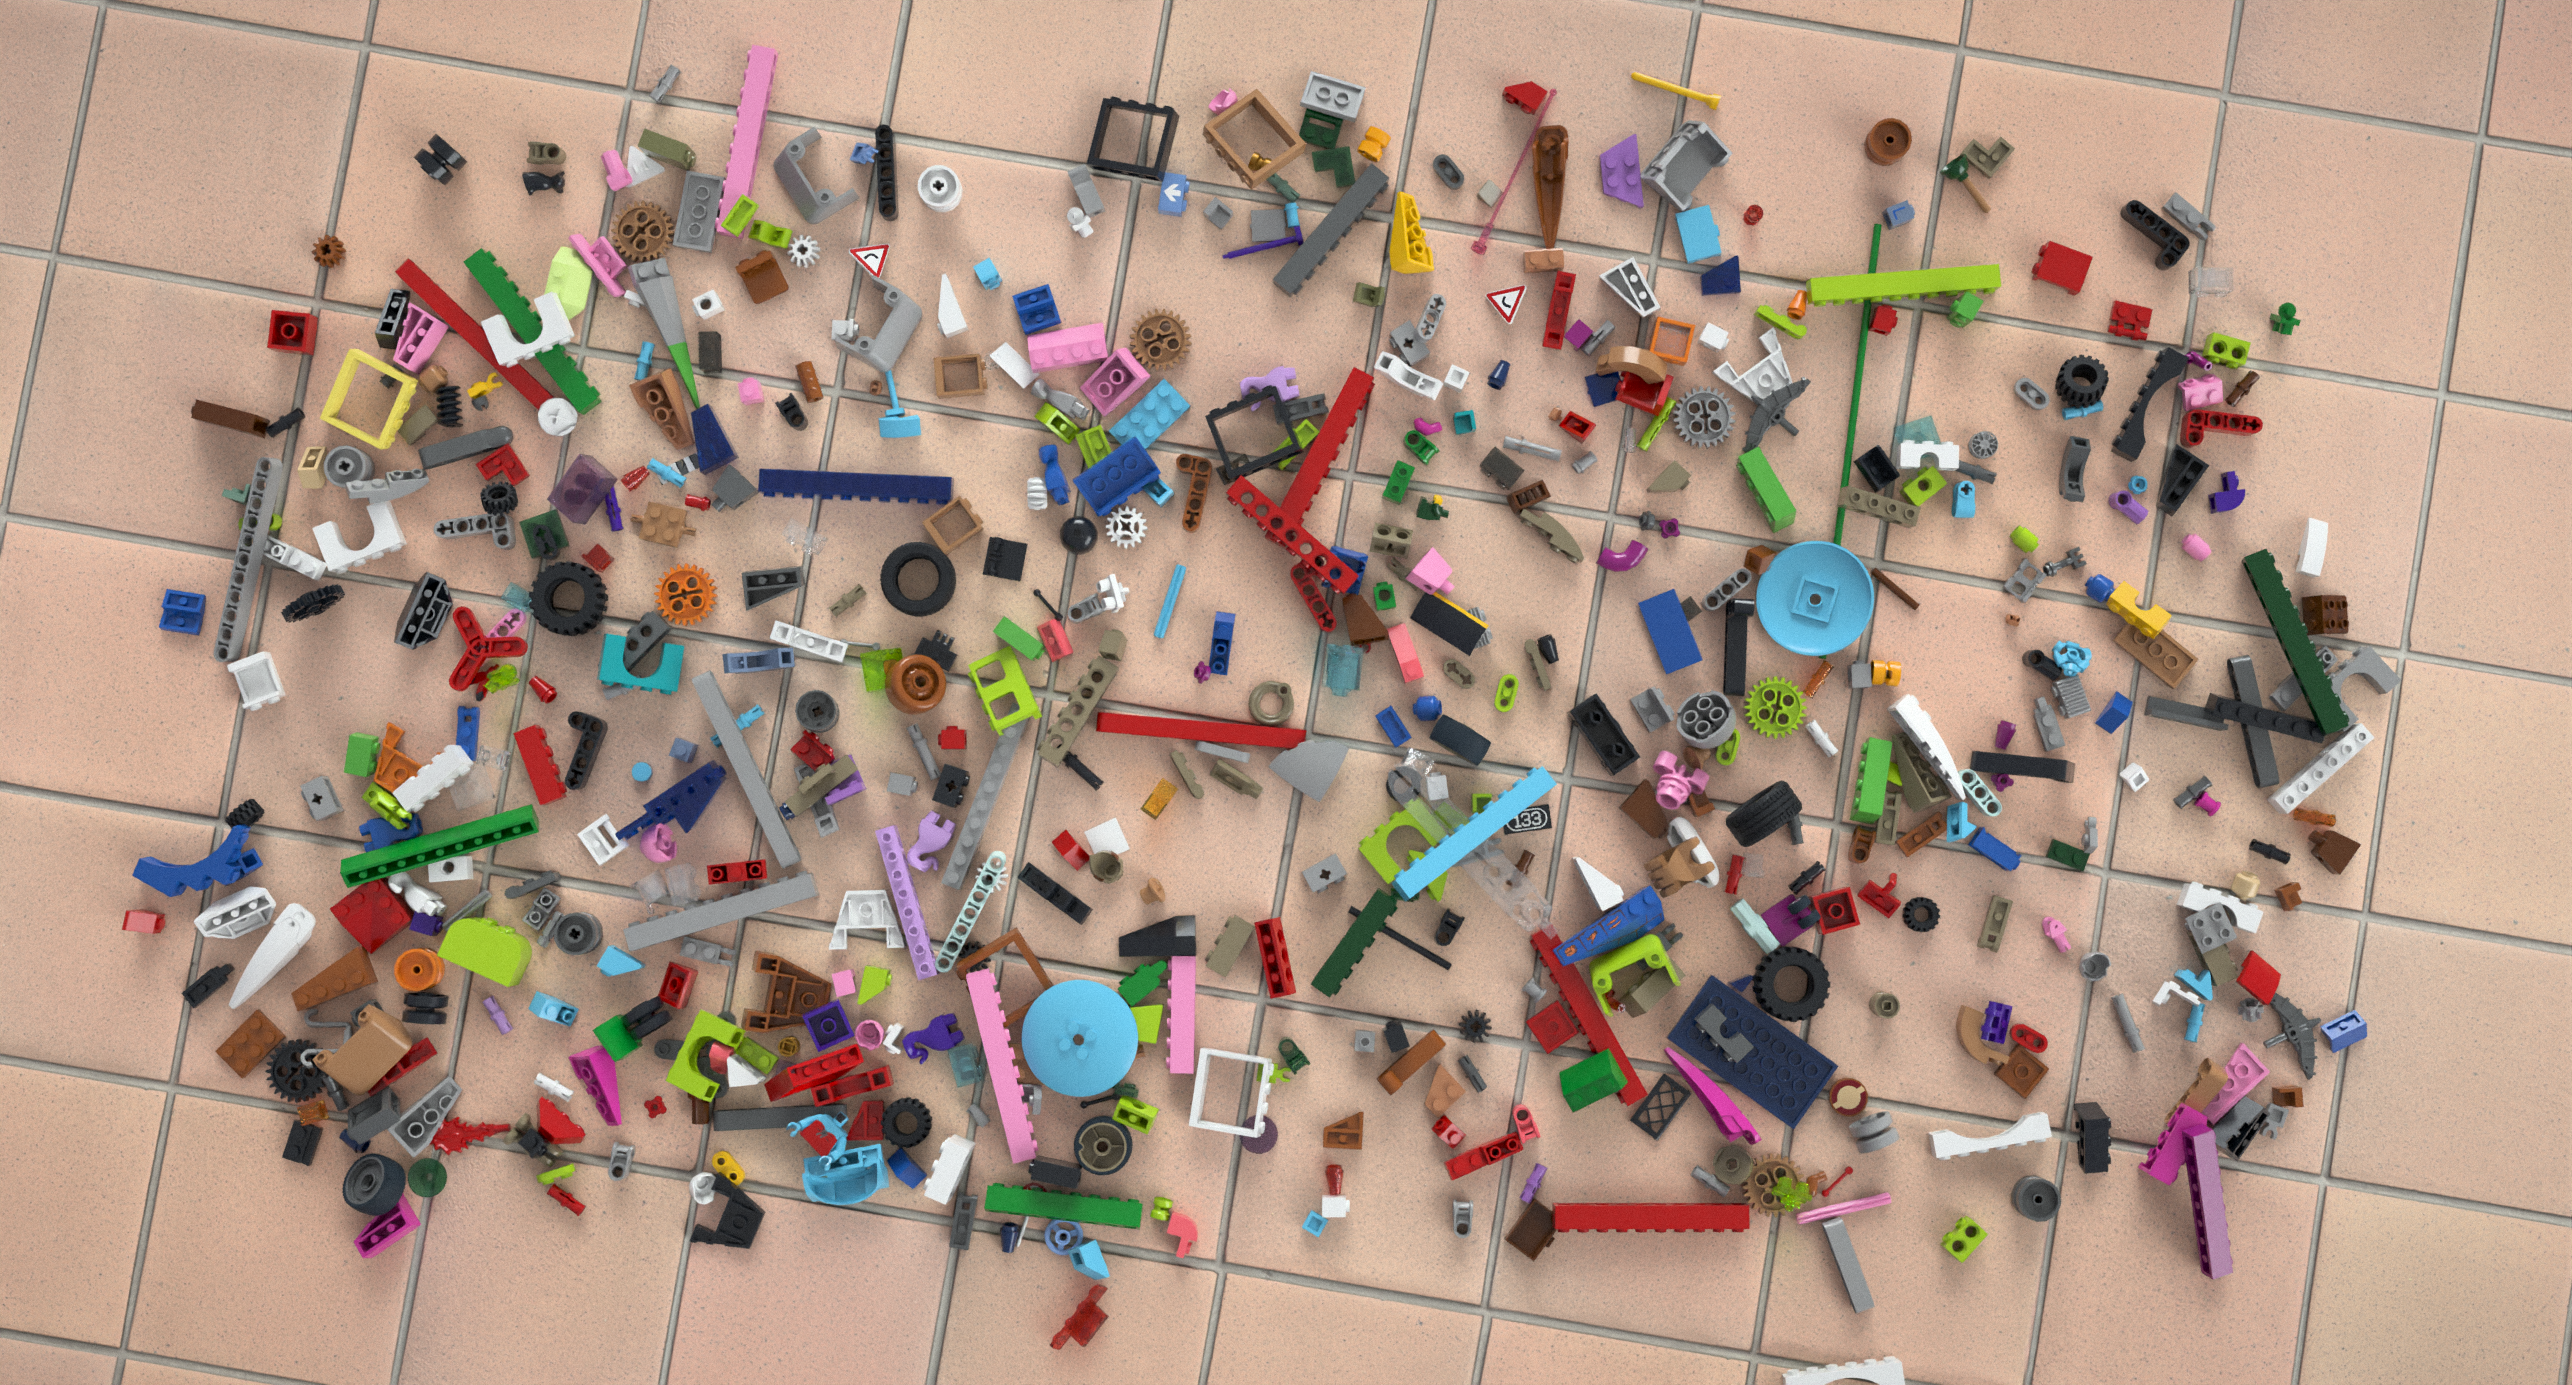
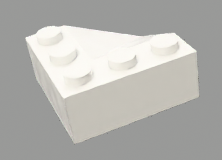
M956 1134L951 1138L948 1137L945 1142L943 1141L939 1150L941 1157L939 1161L935 1160L931 1171L934 1173L931 1179L927 1178L923 1189L926 1190L924 1196L945 1205L950 1201L975 1147V1142Z

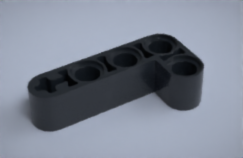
M2132 200L2122 207L2121 217L2162 248V251L2155 259L2156 267L2159 270L2165 271L2177 264L2190 245L2189 239L2138 200ZM2144 218L2150 221V226L2144 223ZM2160 230L2165 232V238L2160 235ZM2175 241L2181 244V249L2176 248ZM2164 256L2169 258L2170 264L2164 262Z
M575 711L569 715L568 723L572 728L583 731V734L565 777V785L572 790H581L588 782L607 733L608 725L603 719L585 712ZM578 715H581L583 719L580 725H577L575 722ZM596 722H599L601 725L598 732H595L593 729V725ZM589 740H592L594 744L591 750H588L586 747V743ZM582 758H585L587 762L584 768H581L579 765V761ZM574 778H577L576 780L579 781L578 784H575V782H573Z

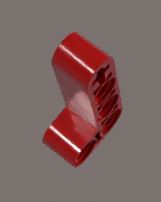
M2193 410L2186 413L2182 418L2180 443L2185 448L2197 446L2203 441L2204 431L2251 436L2262 430L2263 422L2256 416ZM2191 415L2196 417V424L2191 421ZM2210 417L2215 419V426L2211 425ZM2229 420L2234 421V428L2230 427ZM2189 434L2194 436V443L2189 440Z
M1317 557L1315 560L1320 561V567L1324 566L1323 559L1321 557ZM1298 563L1290 571L1291 580L1320 629L1325 633H1331L1335 630L1337 621L1312 579L1316 571L1311 567L1307 569L1304 565ZM1301 569L1304 572V577L1296 579L1293 575L1294 571ZM1305 586H1311L1314 589V593L1307 596L1303 593V589ZM1316 602L1323 604L1324 609L1321 612L1313 610V605ZM1326 611L1328 612V614L1325 615L1327 620L1333 621V623L1331 624L1332 628L1330 629L1328 627L1323 626L1325 624L1323 617L1320 620L1318 619V617L1324 615Z

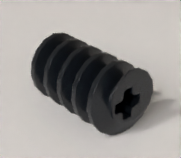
M445 386L436 390V394L439 395L436 401L440 403L437 405V409L440 410L437 416L442 418L438 420L439 425L450 428L463 426V424L457 423L458 420L463 419L462 416L457 415V413L462 412V409L456 408L457 405L462 404L461 401L456 400V398L461 397V394L455 393L461 387Z

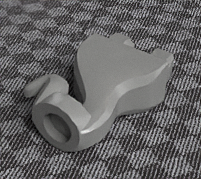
M1041 378L1032 387L1031 394L1033 396L1047 399L1053 406L1073 419L1076 416L1082 420L1086 419L1090 410L1083 406V402L1066 392L1052 389Z

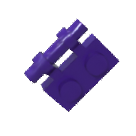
M1989 1001L1988 1008L1985 1009L1984 1013L1986 1014L1985 1022L1981 1026V1039L2004 1044L2013 1006Z

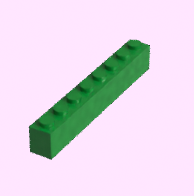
M993 1183L992 1186L988 1185L984 1207L986 1212L1140 1230L1143 1204L1139 1203V1200L1128 1199V1202L1120 1201L1118 1197L1101 1199L1100 1195L1090 1194L1089 1197H1082L1081 1193L1070 1192V1195H1065L1059 1190H1051L1049 1193L1043 1192L1041 1188L1034 1187L1031 1190H1023L1024 1187L1018 1185L1006 1188L1001 1183Z

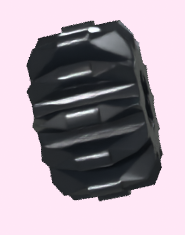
M978 941L975 942L973 947V944L969 942V950L963 946L962 951L965 954L960 953L958 957L966 958L981 949L979 948L980 943ZM985 958L970 967V973L975 972V968L977 971L982 970L981 967L987 969L988 966L984 962H991V959Z
M1476 1009L1473 1016L1469 1010L1467 1011L1468 1019L1464 1015L1461 1016L1466 1022L1459 1023V1026L1465 1027L1460 1030V1034L1468 1032L1465 1035V1040L1472 1036V1043H1475L1477 1036L1480 1042L1483 1041L1482 1034L1489 1037L1485 1029L1491 1030L1492 1027L1485 1024L1491 1020L1490 1018L1483 1020L1486 1016L1485 1012L1479 1016V1010ZM1478 1021L1477 1024L1480 1025V1028L1472 1031L1473 1028H1470V1025Z

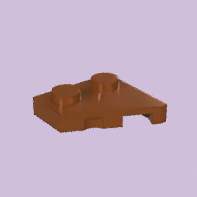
M1359 1112L1324 1127L1323 1148L1362 1150L1364 1112Z

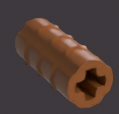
M805 361L796 365L797 376L800 379V385L803 388V394L806 397L807 403L823 399L822 388L819 385V379L816 376V370L813 367L812 361Z

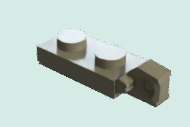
M1221 759L1217 761L1210 773V776L1240 795L1246 794L1257 799L1263 790V787L1250 777Z

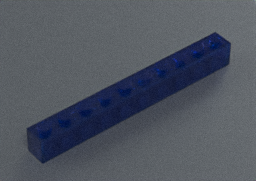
M759 469L758 492L768 498H775L776 494L793 499L795 495L802 496V499H814V496H821L822 500H833V497H840L842 501H852V498H860L859 501L871 502V499H879V502L882 503L898 500V503L908 504L910 500L917 501V504H929V501H935L937 505H947L948 502L953 501L954 479L952 477Z

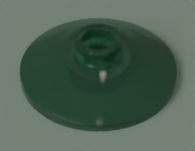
M424 1158L418 1160L412 1165L408 1173V1184L411 1190L421 1197H433L439 1194L447 1183L446 1169L436 1159ZM428 1173L432 1174V1180H428Z

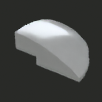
M1312 740L1302 742L1297 747L1289 751L1285 750L1271 762L1269 768L1292 786L1320 802L1338 773L1349 747L1328 740L1325 743H1315Z

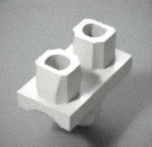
M1073 207L1068 211L1067 219L1072 223L1069 226L1073 231H1078L1083 238L1094 232L1088 224L1091 219L1089 216L1084 215L1081 209Z
M1111 574L1096 583L1097 592H1106L1107 598L1101 600L1103 610H1111L1112 613H1117L1120 608L1124 607L1125 595L1130 591L1129 588H1123L1121 582L1117 583L1115 574Z

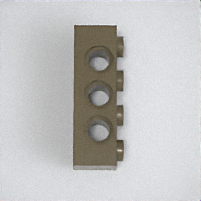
M1851 486L1841 488L1837 507L1906 528L1916 526L1921 507Z

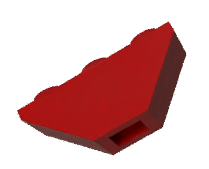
M766 859L707 865L708 883L712 885L767 879Z
M543 1096L539 1099L537 1103V1129L551 1144H578L584 1140L586 1134L581 1126L572 1123L569 1116L557 1110L551 1100L545 1099Z

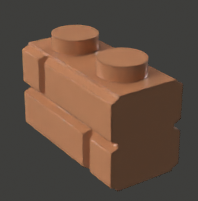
M1563 248L1525 250L1523 253L1524 274L1551 272L1552 270L1554 272L1563 271Z

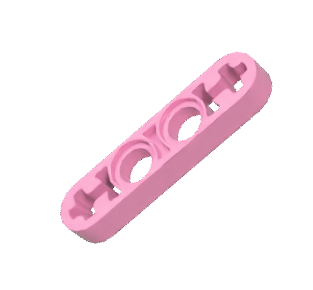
M516 608L510 610L486 635V638L501 637L499 629L502 626L508 628V634L505 637H512L525 624L527 619L526 613ZM514 614H520V621L515 620L511 625L506 623V621L512 622L515 619ZM480 644L479 647H476V650L479 651L480 649H484L486 647ZM486 658L481 668L485 666L491 658Z

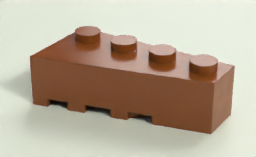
M359 946L296 989L291 995L297 1011H304L377 983L378 979L367 950L363 946Z

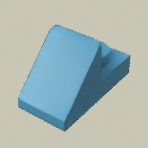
M1963 801L1947 806V842L1949 843L1964 839L1977 828V826L1967 822L1968 804Z
M2178 969L2174 974L2176 978L2202 999L2208 1001L2213 999L2209 970H2202L2197 978L2188 969L2186 971Z

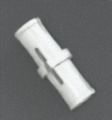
M1813 720L1812 723L1809 722L1805 726L1815 739L1816 745L1819 744L1828 758L1831 757V754L1833 756L1838 752V749L1828 738V733H1824L1816 720Z
M539 1073L536 1077L537 1080H534L535 1085L544 1088L550 1095L555 1094L566 1102H569L572 1098L571 1095L574 1094L573 1090L561 1085L560 1081H554L542 1073Z

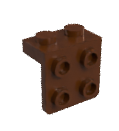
M2345 595L2302 597L2303 622L2308 629L2307 636L2348 633V603Z

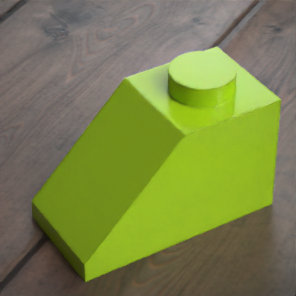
M1047 402L1044 403L1034 416L1068 445L1075 438V435L1080 432V429Z
M871 965L865 966L857 1004L862 1005L887 989V985H891L893 977L890 974L891 969Z

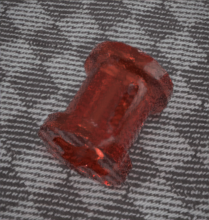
M1758 205L1749 206L1744 213V222L1747 225H1756L1763 217L1762 208ZM1755 213L1757 215L1756 217H1750V214Z

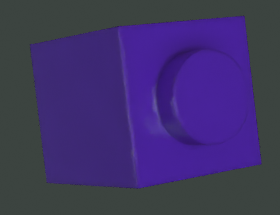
M415 911L409 930L429 936H437L443 929V917L435 914L429 916L425 912L417 913Z

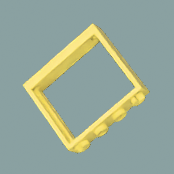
M349 349L320 419L381 450L389 449L391 443L395 442L394 436L396 431L402 426V417L410 407L409 401L411 396L417 391L415 388L418 379L359 349ZM360 361L403 382L379 439L336 418Z

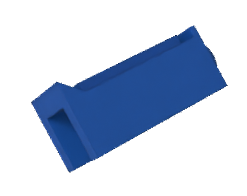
M1979 827L1968 843L1970 847L2005 871L2015 870L2021 862L2019 860L2022 856L2021 854H2016L2017 852L1991 834L1986 833L1985 827Z

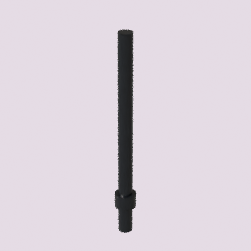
M1351 906L1348 913L1358 917L1361 911ZM1385 926L1381 931L1446 970L1450 969L1452 965L1450 962L1388 926Z

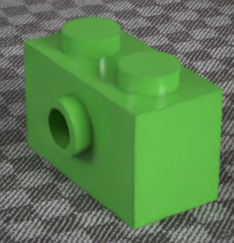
M1966 292L1957 300H1954L1949 308L1950 313L1946 319L1950 320V324L1963 328L1973 321L1984 301Z
M359 732L349 735L344 773L368 777L375 773L378 764L376 755L380 750L378 736Z

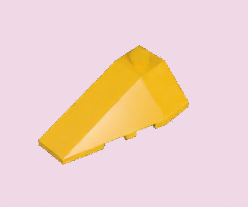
M1401 191L1397 193L1390 243L1391 270L1403 274L1434 271L1432 251L1426 245L1424 239L1426 233L1420 227L1418 221L1420 220V215L1414 197Z

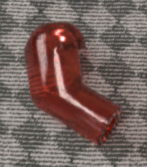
M1611 989L1605 993L1610 1007L1619 1013H1623L1626 1006L1613 998L1615 991Z

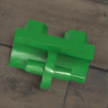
M2286 302L2280 305L2278 309L2279 315L2271 313L2270 319L2274 320L2273 331L2292 335L2294 325L2299 326L2301 320L2294 318L2296 307L2292 303Z

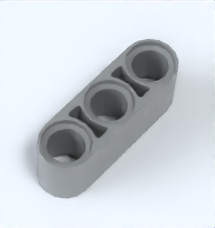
M1744 568L1732 573L1703 597L1702 607L1706 611L1718 609L1751 581V573ZM1738 573L1745 575L1744 583L1737 580ZM1723 585L1730 587L1731 592L1729 595H1725L1722 592ZM1709 597H1713L1716 600L1714 607H1710L1707 604Z

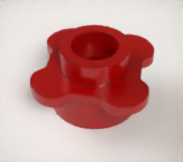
M656 1096L653 1100H647L644 1103V1107L649 1112L648 1116L652 1119L656 1118L658 1114H664L667 1111L661 1096Z

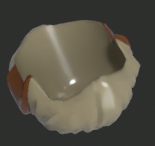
M1102 850L1090 855V871L1095 879L1108 884L1121 879L1124 872L1123 860L1116 853Z

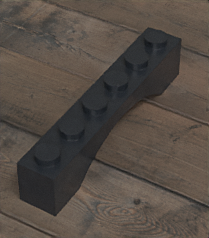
M2169 347L2157 353L2154 359L2157 362L2147 372L2146 378L2148 379L2145 385L2142 384L2137 392L2139 397L2137 401L2131 404L2128 418H2125L2121 423L2120 428L2122 430L2113 439L2111 452L2130 462L2138 459L2146 443L2144 417L2149 401L2164 383L2181 374L2189 357Z
M2210 693L2204 709L2205 712L2220 718L2321 744L2324 740L2314 719L2262 708L2229 697Z

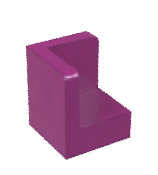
M1578 319L1564 335V338L1575 346L1574 350L1577 352L1593 331Z

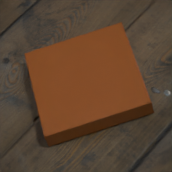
M2017 1044L2008 1055L2010 1057L2008 1063H2002L1994 1072V1075L2026 1099L2048 1072L2049 1068L2020 1044Z

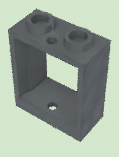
M387 1086L349 1109L347 1119V1134L349 1138L361 1145L399 1122L400 1098Z

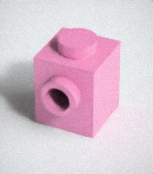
M746 378L742 380L743 382L738 383L740 398L743 404L751 405L765 402L761 383L757 379Z

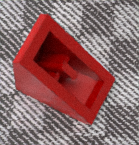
M1570 411L1559 424V427L1582 444L1596 427V424Z
M1064 830L1052 841L1059 853L1077 871L1089 861L1090 855L1067 830Z

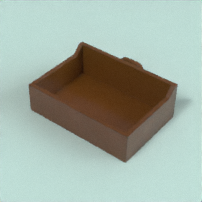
M1533 1198L1531 1204L1529 1203L1504 1239L1534 1262L1545 1246L1549 1248L1555 1240L1553 1235L1557 1229H1554L1552 1226L1553 1212Z

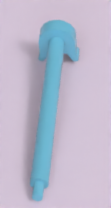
M890 370L885 372L893 409L885 410V416L897 415L901 417L905 415L904 408H899L893 376Z

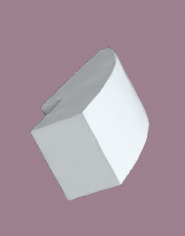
M2308 518L2298 552L2300 557L2295 572L2313 578L2320 576L2327 544L2328 523Z

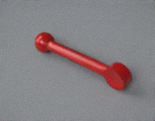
M1849 1166L1846 1167L1845 1172L1827 1190L1822 1191V1196L1828 1197L1829 1192L1843 1178L1853 1173V1169Z

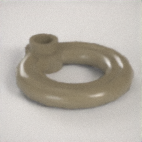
M1267 681L1254 688L1250 694L1248 706L1250 714L1255 721L1264 726L1274 727L1283 724L1289 719L1294 708L1293 695L1289 684ZM1281 687H1286L1287 693L1282 694L1280 692ZM1266 693H1276L1282 699L1283 705L1279 713L1267 715L1261 710L1260 700Z

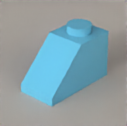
M614 945L607 947L597 964V967L601 969L600 972L609 977L642 969L646 966L645 963Z

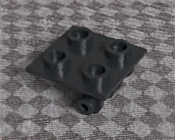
M990 537L983 575L1021 581L1028 544L1005 540L999 537Z

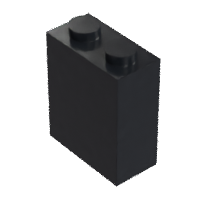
M1038 1155L1035 1160L1033 1159L1030 1162L1028 1173L1031 1174V1180L1077 1189L1080 1184L1083 1167L1077 1163Z

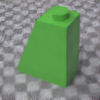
M1005 616L993 630L995 634L1032 661L1035 659L1039 660L1045 652L1043 650L1045 646Z

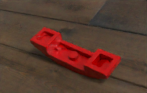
M1557 271L1542 347L1558 350L1562 348L1576 274Z

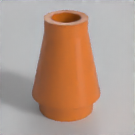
M1797 291L1787 308L1788 317L1801 320L1805 316L1806 291Z

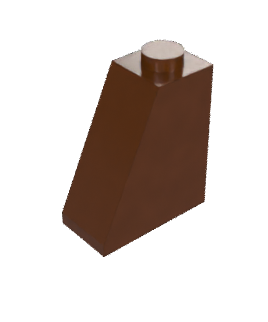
M1352 593L1342 598L1351 647L1389 640L1388 630L1361 594Z
M1644 779L1620 805L1619 809L1651 838H1661L1667 832L1668 822L1660 804L1656 800V795L1650 782Z

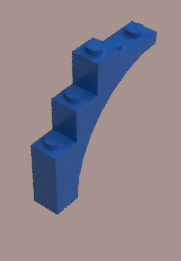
M245 824L233 826L226 840L215 852L191 865L166 863L151 856L140 858L132 876L169 897L182 895L187 886L196 891L208 889L212 885L213 879L223 885L234 883L239 878L242 867L236 861L241 856V849L248 840V833L251 827Z

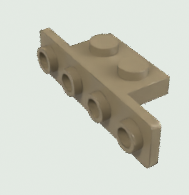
M848 755L843 756L832 766L829 763L827 765L822 764L815 770L816 773L813 776H807L800 781L799 791L787 799L785 803L795 816H799L854 774L858 768Z

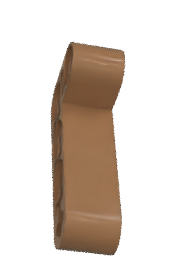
M2204 1059L2198 1068V1078L2165 1117L2164 1123L2167 1124L2181 1103L2202 1113L2228 1080L2226 1070L2211 1059Z

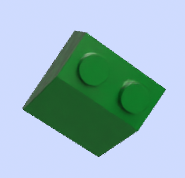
M622 1014L612 1017L592 1030L614 1062L625 1059L643 1046L641 1043L642 1038L634 1041L630 1034L632 1029L624 1024L621 1019Z

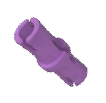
M1536 1163L1532 1174L1526 1180L1527 1184L1519 1197L1520 1199L1531 1204L1535 1192L1541 1187L1540 1183L1548 1168Z

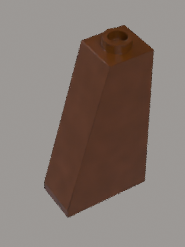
M197 399L191 409V418L264 439L267 433L265 428L269 426L270 420L256 414Z

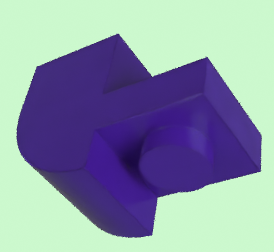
M2235 471L2221 474L2223 492L2208 495L2211 514L2235 509L2243 502L2245 489H2237L2239 479L2235 475Z

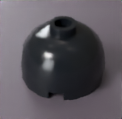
M1074 516L1063 523L1060 529V541L1067 551L1082 555L1090 552L1098 541V531L1090 519L1083 516Z

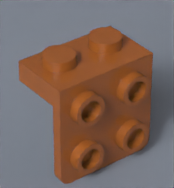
M770 250L757 253L753 259H744L735 267L755 304L765 302L789 289L777 260Z

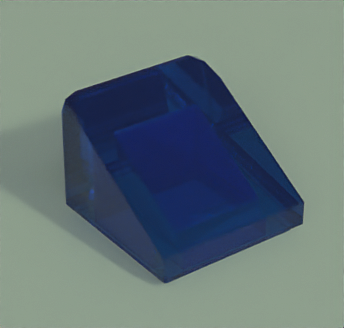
M1746 974L1729 981L1728 984L1739 992H1743L1753 979V976Z

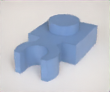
M857 142L850 160L858 164H866L867 161L874 163L875 160L872 159V155L878 153V150L868 144Z

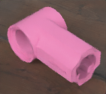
M616 150L604 152L601 159L608 176L606 179L611 189L617 191L631 184L632 177L628 170L624 168Z

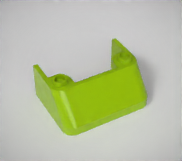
M1646 935L1590 962L1589 973L1594 990L1605 1014L1609 1017L1614 1016L1605 997V993L1609 992L1613 985L1610 975L1643 959L1653 969L1666 966L1673 983L1676 986L1681 985L1660 938L1656 935Z

